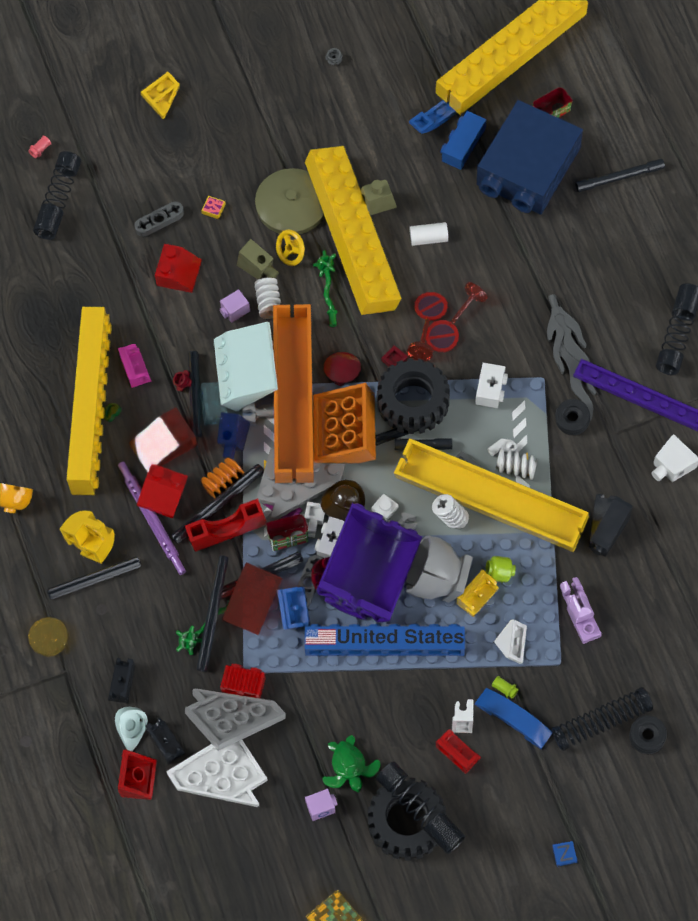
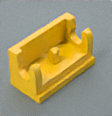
M482 569L465 588L464 593L457 597V605L474 617L498 591L497 581Z

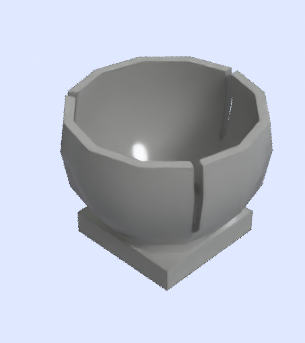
M425 536L420 542L405 581L406 592L414 597L423 599H434L443 596L442 600L450 603L464 593L473 557L466 554L463 557H458L451 544L438 537Z

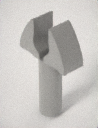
M255 403L242 409L243 413H253L251 416H243L244 421L256 425V420L259 417H274V409L258 410Z
M401 513L402 518L400 521H396L401 527L415 530L417 528V523L407 524V522L416 521L414 515Z

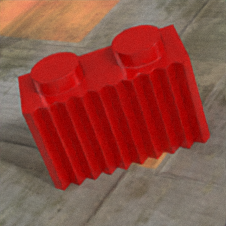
M239 664L226 665L220 686L221 692L261 699L266 679L265 673L258 668L244 669Z

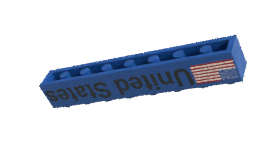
M311 624L310 626H305V656L465 655V626L451 624L449 626H440L438 624H431L429 626H420L418 624H411L409 626H400L398 624H391L389 626H381L379 624H371L369 626H361L359 624L321 626L319 624Z

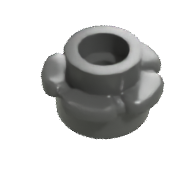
M332 48L328 50L325 59L330 65H335L342 62L343 55L339 49Z

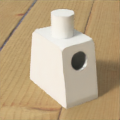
M673 434L655 456L654 465L657 468L652 472V476L657 481L666 476L670 481L674 482L698 467V457Z

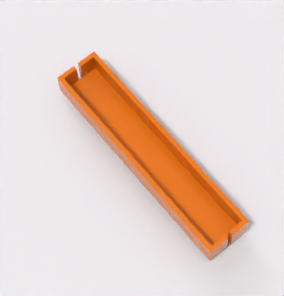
M311 304L294 305L293 318H290V305H273V349L278 389L274 391L275 483H292V479H296V483H314Z

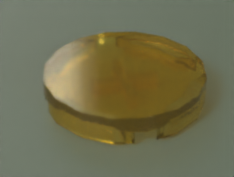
M42 618L30 628L28 635L29 644L37 654L39 653L47 657L57 655L65 648L68 641L67 629L56 618Z

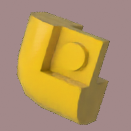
M85 510L72 514L60 527V531L68 545L73 543L81 550L80 555L102 564L112 549L115 535L114 530L105 526L102 521L96 520L91 511Z

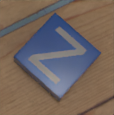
M573 841L552 845L556 866L577 863Z

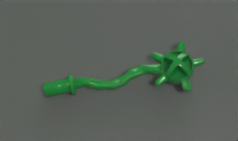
M323 250V256L317 260V263H313V266L318 267L320 270L319 277H323L325 273L324 298L329 306L327 311L329 326L335 327L337 326L336 314L338 311L335 310L329 297V289L331 286L330 270L335 271L333 259L336 257V254L328 256L326 250Z
M239 592L231 600H227L228 604L225 607L219 608L218 615L229 611L231 608L236 609V605L245 596ZM205 623L194 633V626H191L189 631L183 633L177 630L179 646L176 648V651L179 652L181 649H186L189 655H193L192 648L196 646V643L202 642V639L197 637L204 633Z

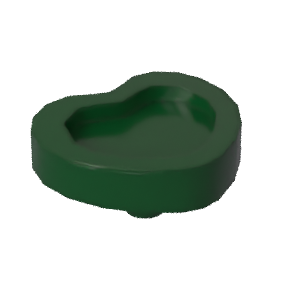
M110 403L106 406L104 418L107 422H112L120 414V405Z

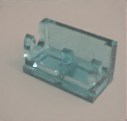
M202 383L200 398L204 425L223 423V419L227 418L226 407L221 405L219 383Z

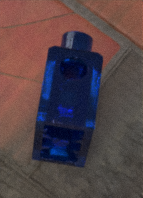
M221 412L217 442L224 448L223 458L225 459L230 458L234 460L235 451H243L250 422L239 414Z

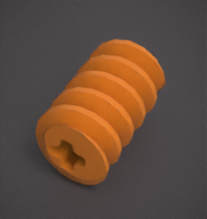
M226 458L224 459L225 463L221 462L219 464V468H213V473H207L208 478H201L203 487L213 498H216L214 492L221 494L220 487L225 490L227 489L226 482L231 485L233 484L232 477L236 480L239 479L238 472L242 475L245 474L236 461Z

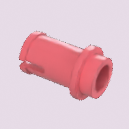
M42 136L35 145L30 146L28 150L30 155L34 158L40 157L41 153L51 145V141L46 136Z

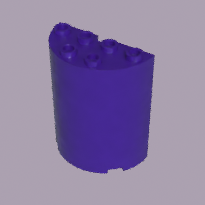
M352 503L317 587V593L320 596L326 597L324 600L326 603L348 615L363 620L370 617L375 622H387L392 616L422 536L418 535V532L413 529L401 527L396 521H384L381 514L370 512L361 504Z

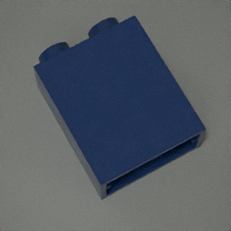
M517 100L477 167V185L479 189L488 197L497 198L502 196L510 200L512 205L521 212L530 213L532 210L542 214L581 148L583 129Z

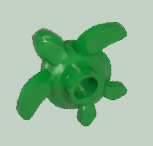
M350 735L346 738V741H341L339 744L329 742L328 747L334 752L332 766L337 776L323 777V783L331 788H340L346 780H349L352 790L359 793L362 789V780L359 776L371 778L376 775L380 769V761L375 760L370 765L365 766L363 754L354 746L355 738L353 735Z

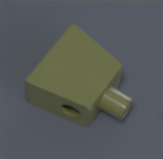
M374 180L371 184L361 188V193L370 215L397 208L387 180Z
M252 239L239 251L237 266L256 279H261L264 276L276 278L279 274L272 267V256Z

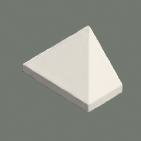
M513 619L510 620L494 642L506 658L521 664L523 663L527 626Z

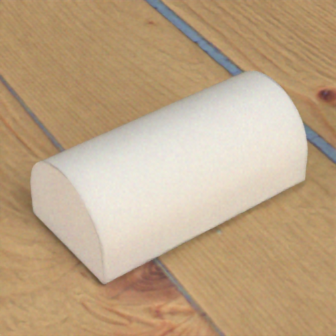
M446 222L409 226L412 246L448 242Z

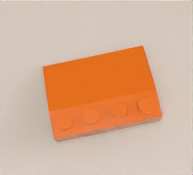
M366 383L313 395L315 463H363L376 460L375 393Z

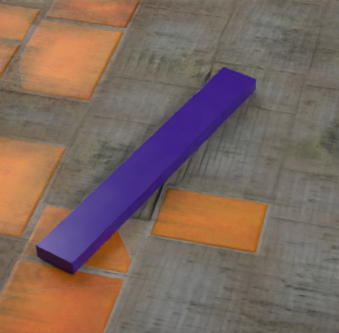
M580 360L573 377L698 431V409L586 360Z

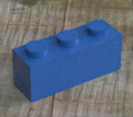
M466 111L465 115L459 118L456 130L451 131L448 143H445L441 148L442 162L461 170L486 129V119Z

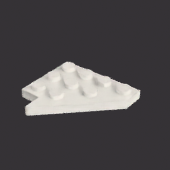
M243 740L219 751L210 744L166 771L178 791L258 807L259 803L251 791L268 781Z

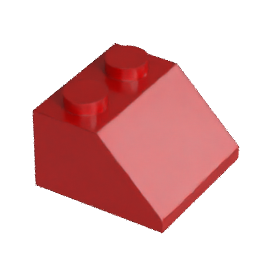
M164 244L155 273L157 286L193 293L202 260L183 247Z
M151 463L136 506L173 518L188 476Z

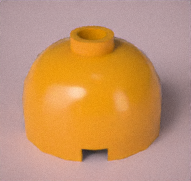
M0 483V506L4 508V512L9 513L23 510L31 501L33 489Z

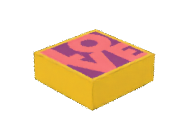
M208 196L201 210L202 214L219 219L226 203L223 200Z

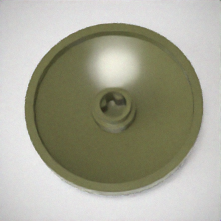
M295 168L279 170L264 179L257 190L255 197L257 214L261 222L276 233L280 234L282 231L290 229L298 234H303L318 226L325 217L308 171Z

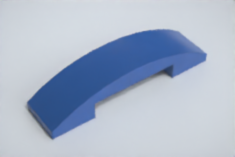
M442 100L426 113L420 112L409 120V124L421 134H424L439 127L457 112L449 106V102L446 103Z
M488 688L483 691L475 702L477 707L489 715H495L523 734L526 740L540 749L543 748L553 733L526 710Z

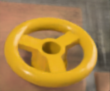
M288 229L279 234L276 241L278 257L288 266H295L302 261L305 247L301 236L296 231ZM283 238L286 243L284 253L281 248ZM290 254H298V257L293 261L287 259Z

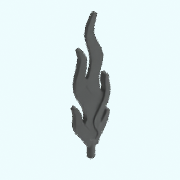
M552 294L548 296L552 309L547 328V339L551 342L553 334L556 333L553 347L554 361L561 374H564V365L560 358L562 357L567 364L570 373L571 390L587 405L591 421L593 415L592 401L583 389L581 380L573 377L581 359L590 361L575 343L571 333L575 335L577 342L582 348H586V342L583 339L579 324L561 306L559 307L556 295ZM586 383L587 389L592 395H596L593 385Z

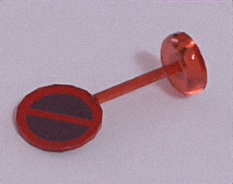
M467 282L464 289L470 297L450 322L439 320L433 322L428 327L425 339L432 350L447 352L456 346L459 340V332L454 325L473 299L483 303L488 298V295L479 286L472 282Z
M435 292L421 294L415 301V311L418 316L425 319L421 341L412 342L407 349L408 355L414 360L423 359L424 361H429L433 357V348L425 343L430 320L441 318L447 311L446 299L441 294Z

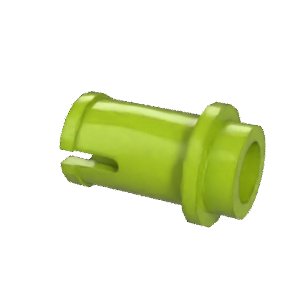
M497 676L492 683V687L505 694L507 699H513L518 692L515 684L511 685L500 676Z

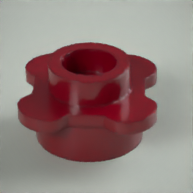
M188 370L177 372L174 375L173 383L177 386V391L181 392L183 388L189 387L192 384Z

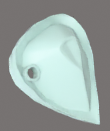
M136 707L121 708L115 715L116 729L126 749L129 751H133L139 743L148 722L145 712Z

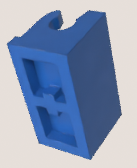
M304 587L277 590L283 630L310 626Z

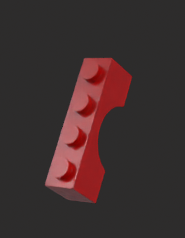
M257 498L239 505L238 510L225 519L218 521L201 519L185 525L192 547L196 552L263 527L267 521Z

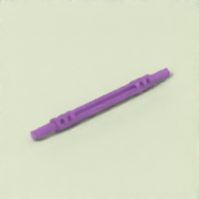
M121 462L118 464V467L125 477V483L137 503L142 488L136 477L132 476L125 462ZM139 507L167 558L172 561L179 575L184 574L186 570L178 557L179 553L156 513Z

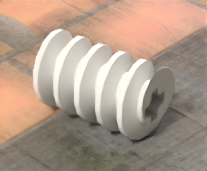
M261 278L254 283L259 316L263 319H273V305H280L281 300L278 298L280 294L278 292L279 288L276 285L277 279Z
M501 448L496 469L499 467V472L503 473L506 468L508 475L514 470L515 476L522 472V478L529 474L530 480H533L537 461H534L533 455H531L529 460H527L526 454L519 458V452L512 456L511 450L504 455V449Z
M440 495L434 500L432 504L433 512L449 528L460 529L466 526L469 514L451 495Z

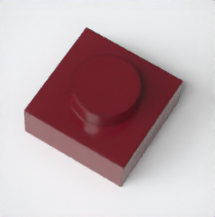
M394 345L381 359L389 367L391 365L396 366L400 360L406 362L408 356Z

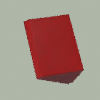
M126 749L123 750L118 783L120 796L125 798L152 799L157 760Z

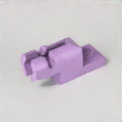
M575 577L572 578L573 583H571L575 594L570 595L571 590L567 581L563 582L560 588L568 605L567 611L584 644L600 638L602 634L594 619V612L579 579Z

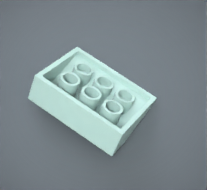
M269 322L227 331L214 339L222 406L239 411L278 389Z

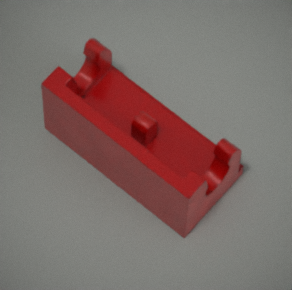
M451 729L447 730L436 741V748L465 774L481 759L480 755L469 748Z

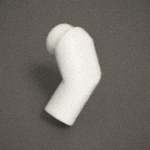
M500 439L487 450L491 456H494L501 448L504 449V452L509 450L511 452L515 451L517 444L512 440Z

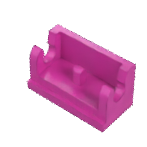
M136 344L118 348L131 388L150 382V376Z

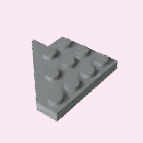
M270 449L257 498L260 503L274 506L271 521L277 520L324 494L333 484L341 481L345 464L315 463L313 458L314 483H296V479H292V483H275L274 449Z
M196 688L193 689V696L198 702L185 708V714L218 751L284 720L286 714L272 700Z

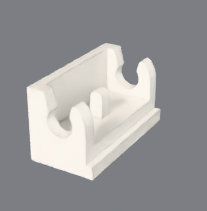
M467 700V709L465 711L459 709L460 703L457 701L455 704V716L452 720V731L454 733H472L473 700Z

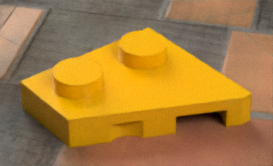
M166 72L141 91V96L164 119L180 84L169 72Z

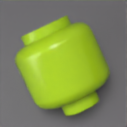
M493 556L490 560H487L485 571L497 582H508L511 576L515 575L516 567L509 557Z

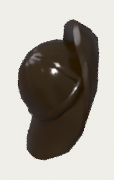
M345 479L338 481L324 493L321 499V508L329 517L345 521L352 503L361 504L365 507L364 491L353 480Z

